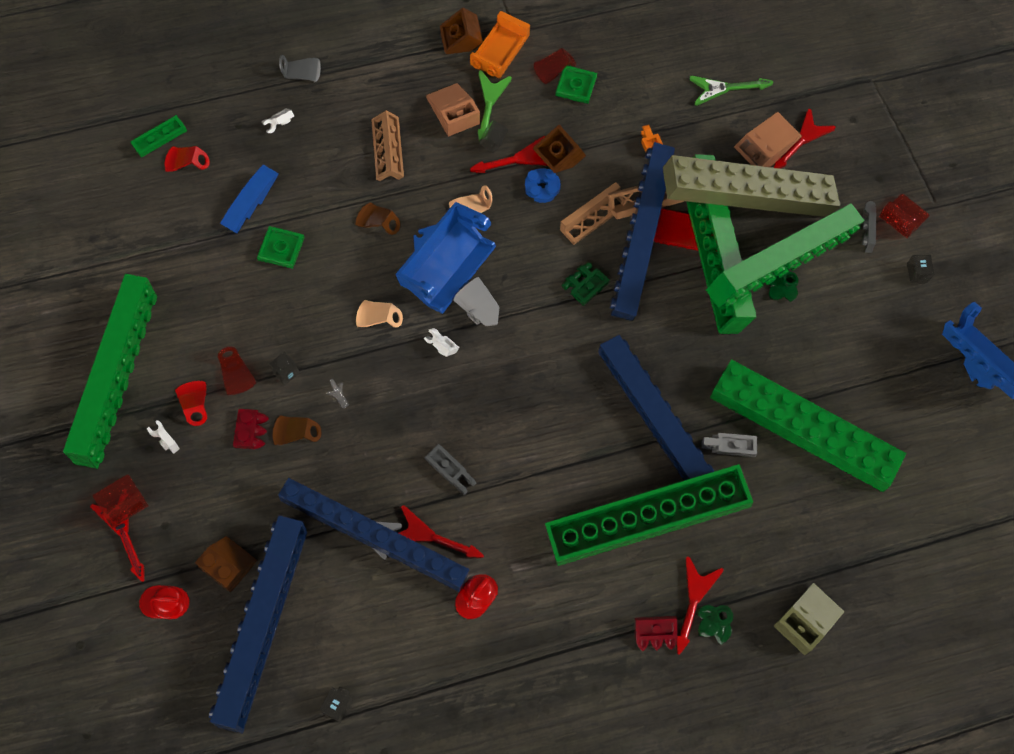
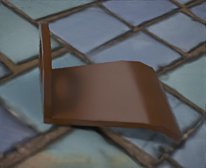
M370 202L359 211L355 225L359 227L382 226L388 234L394 235L400 229V220L392 210L376 206ZM391 220H394L396 222V227L394 230H391L389 228V223Z
M280 415L273 428L274 445H284L303 438L311 442H317L321 438L320 425L309 418ZM312 426L317 430L316 437H313L310 433Z

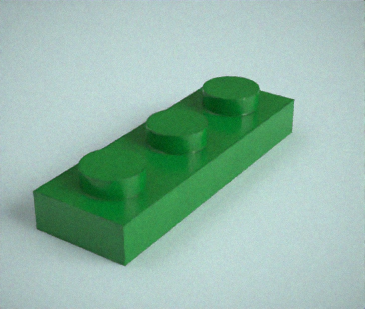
M175 115L130 142L142 158L187 132V129L178 116Z

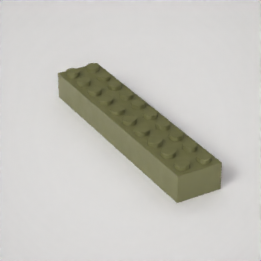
M672 155L663 166L667 198L671 200L821 217L834 213L840 207L834 175Z

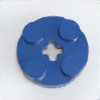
M540 168L531 170L525 179V192L529 197L534 198L536 202H550L560 192V179L551 169ZM544 183L546 185L545 188H541L538 184Z

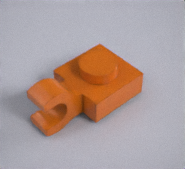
M649 125L642 126L643 131H641V135L643 138L641 143L645 152H647L648 147H652L654 142L663 144L659 134L653 135Z

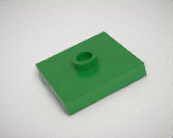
M564 65L555 96L589 104L598 73Z
M269 226L257 259L293 269L305 238L304 234Z

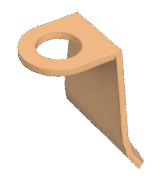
M484 185L481 187L479 194L456 198L449 202V206L451 208L457 202L482 213L490 209L492 194L490 189ZM485 190L488 193L489 199L485 196Z
M364 300L359 306L356 315L357 327H369L384 322L389 323L393 327H399L403 321L402 312L392 303ZM394 312H396L399 317L397 323H395L392 318Z

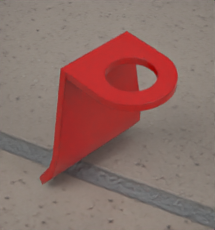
M173 146L166 155L165 170L167 172L176 171L191 163L203 170L208 168L210 161L208 155L197 146L183 148ZM199 155H202L205 158L204 165H201L199 163Z
M192 381L179 386L175 392L187 422L193 426L204 424L207 420V413L204 407L206 382ZM199 412L203 417L199 421H193L191 415Z

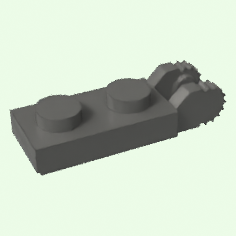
M868 201L865 203V208L862 212V218L865 220L862 225V229L865 230L862 245H865V253H872L876 244V204L873 201Z
M440 444L425 456V460L463 495L468 491L458 481L461 477L471 486L476 484V481L466 472V469Z

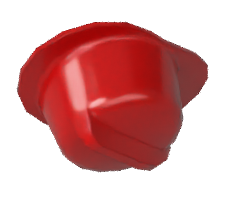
M485 574L475 575L469 579L456 597L455 607L457 612L466 619H476L484 614L498 594L496 581Z
M152 586L141 595L139 607L141 612L150 618L177 619L187 611L189 597L179 587Z

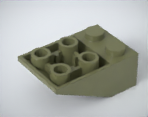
M813 583L776 622L774 627L802 654L806 655L822 640L845 611Z

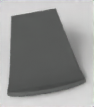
M280 55L279 66L284 78L317 82L321 73V64L318 58H306L288 62L284 55Z

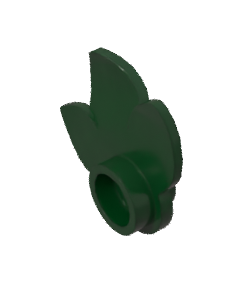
M788 272L781 278L777 276L776 280L769 284L771 285L769 298L780 300L785 297L789 302L794 301L798 296L797 285L799 279L794 272Z
M705 605L698 609L696 613L703 619L698 629L699 636L710 637L715 635L719 644L725 643L732 633L730 626L733 620L732 610L725 605L718 607ZM720 612L727 613L725 620L719 618Z

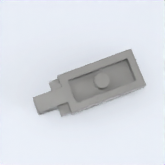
M718 433L713 435L712 438L704 437L702 448L712 449V452L717 454L756 457L757 436Z

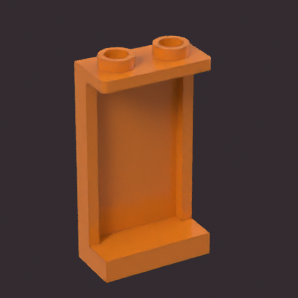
M500 11L497 15V23L476 53L472 52L470 54V65L488 73L490 76L500 79L528 39L530 24Z

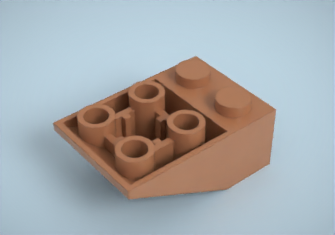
M458 83L426 95L448 137L480 124L479 109L473 99Z
M777 112L747 133L734 148L751 165L771 167L802 135Z

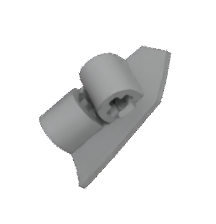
M476 277L455 295L453 301L467 312L468 317L475 324L479 325L482 323L484 326L498 325L499 305L481 279Z

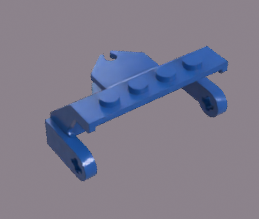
M455 202L436 225L418 230L419 234H423L421 238L414 235L415 251L395 274L400 285L409 289L429 308L443 314L452 303L455 295L468 283L495 249V243L484 238L477 230L487 231L491 226V221L482 213Z
M973 302L963 310L958 327L955 328L953 326L954 323L950 320L945 323L942 335L950 341L954 348H957L964 354V366L971 381L977 379L978 383L976 385L987 389H992L994 386L999 387L1011 399H1014V362L973 326L975 317L982 309L976 302Z

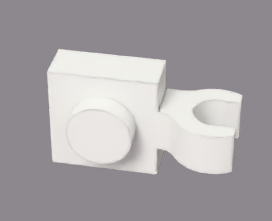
M286 108L271 116V118L263 120L262 124L270 123L271 127L266 132L273 133L277 124L285 125L291 121L290 118L294 117L290 109Z
M435 328L429 329L433 338L426 336L424 340L429 344L433 343V346L438 349L440 354L447 357L458 351L459 346L447 336H442Z
M156 421L158 425L156 431L151 430L150 427L147 428L151 436L161 438L158 442L165 450L170 449L174 454L180 449L166 432L161 422Z

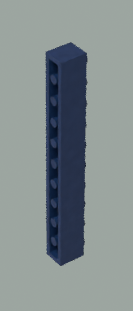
M654 142L652 147L647 149L645 158L648 159L647 164L643 165L641 172L644 177L643 180H640L637 191H640V194L634 202L636 211L632 213L630 218L632 228L628 230L626 235L628 245L623 249L622 257L624 261L618 269L620 278L614 286L616 295L615 298H612L609 307L612 309V316L633 321L637 315L666 190L663 166L674 155V147Z
M617 335L601 344L598 351L599 355L682 479L685 481L714 472L712 466L703 459L702 451L692 443L691 435L682 428L680 419L671 412L670 404L661 397L659 388L650 381L648 372L640 366L638 357L629 350L630 347L627 341L622 339L620 335Z
M290 478L287 479L278 494L281 502L458 592L461 591L469 575L470 569Z

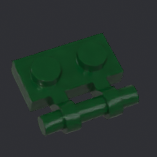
M589 262L580 265L573 275L566 277L565 282L561 284L564 290L573 287L570 294L583 306L607 286L610 281L597 268L590 272L589 269L592 268V265ZM581 276L585 277L581 282L577 281Z

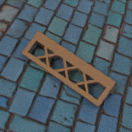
M386 110L371 119L376 180L378 181L388 176L398 180L404 177L399 117ZM382 121V124L378 129V122ZM383 134V139L381 143H379V140ZM384 149L385 153L381 159V153ZM386 164V171L382 173V169Z
M616 182L561 221L560 231L573 245L613 217L610 212L608 193L620 191V186ZM622 196L615 197L620 203L624 199ZM600 209L608 210V213L605 217L597 216V211ZM591 219L594 220V224L592 226H583V221ZM572 229L581 230L580 235L575 238L569 231Z
M638 186L608 193L610 212L616 219L629 217L632 213H635V200L632 201L629 198L634 192L640 193V191H637ZM665 192L662 207L684 201L668 199L667 192ZM622 196L624 199L621 204L615 205L614 198Z

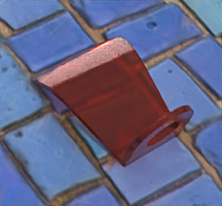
M561 48L548 57L534 62V69L539 79L544 84H547L569 63L575 67L576 62L569 52Z
M226 347L218 352L217 357L221 364L224 385L228 395L243 393L256 384L254 377L235 347ZM227 351L233 352L229 357H222Z

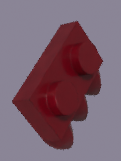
M238 409L233 447L243 449L263 447L265 442L256 437L267 433V430L257 424L265 423L269 418L258 410Z
M677 617L635 618V639L640 650L644 651L650 640L653 648L657 651L661 647L663 639L667 647L672 650L677 643Z

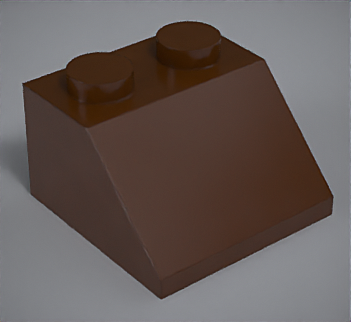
M464 7L440 25L445 54L470 52L483 43L477 15Z
M560 124L533 147L535 152L554 173L573 168L586 156Z
M226 536L209 546L195 563L203 572L231 593L256 564L257 559Z

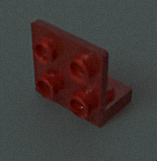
M900 194L893 202L890 201L884 207L879 217L908 239L930 215L907 196Z
M125 475L93 495L94 500L112 528L148 507L147 502L129 475Z

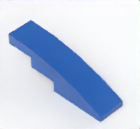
M262 165L241 190L220 224L238 233L246 218L250 219L257 205L262 204L279 173Z

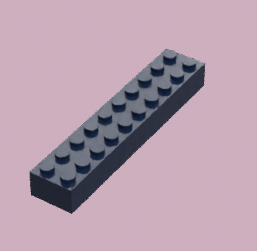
M278 516L277 521H274L272 524L271 533L273 534L271 540H268L265 545L264 552L266 555L264 560H261L259 563V576L252 584L251 592L253 594L251 600L246 602L244 609L246 615L244 621L241 620L237 630L239 636L237 642L234 641L230 652L232 657L230 663L227 662L223 672L225 678L223 684L220 683L218 686L216 705L211 707L209 713L210 722L218 728L241 734L244 732L308 533L303 521Z

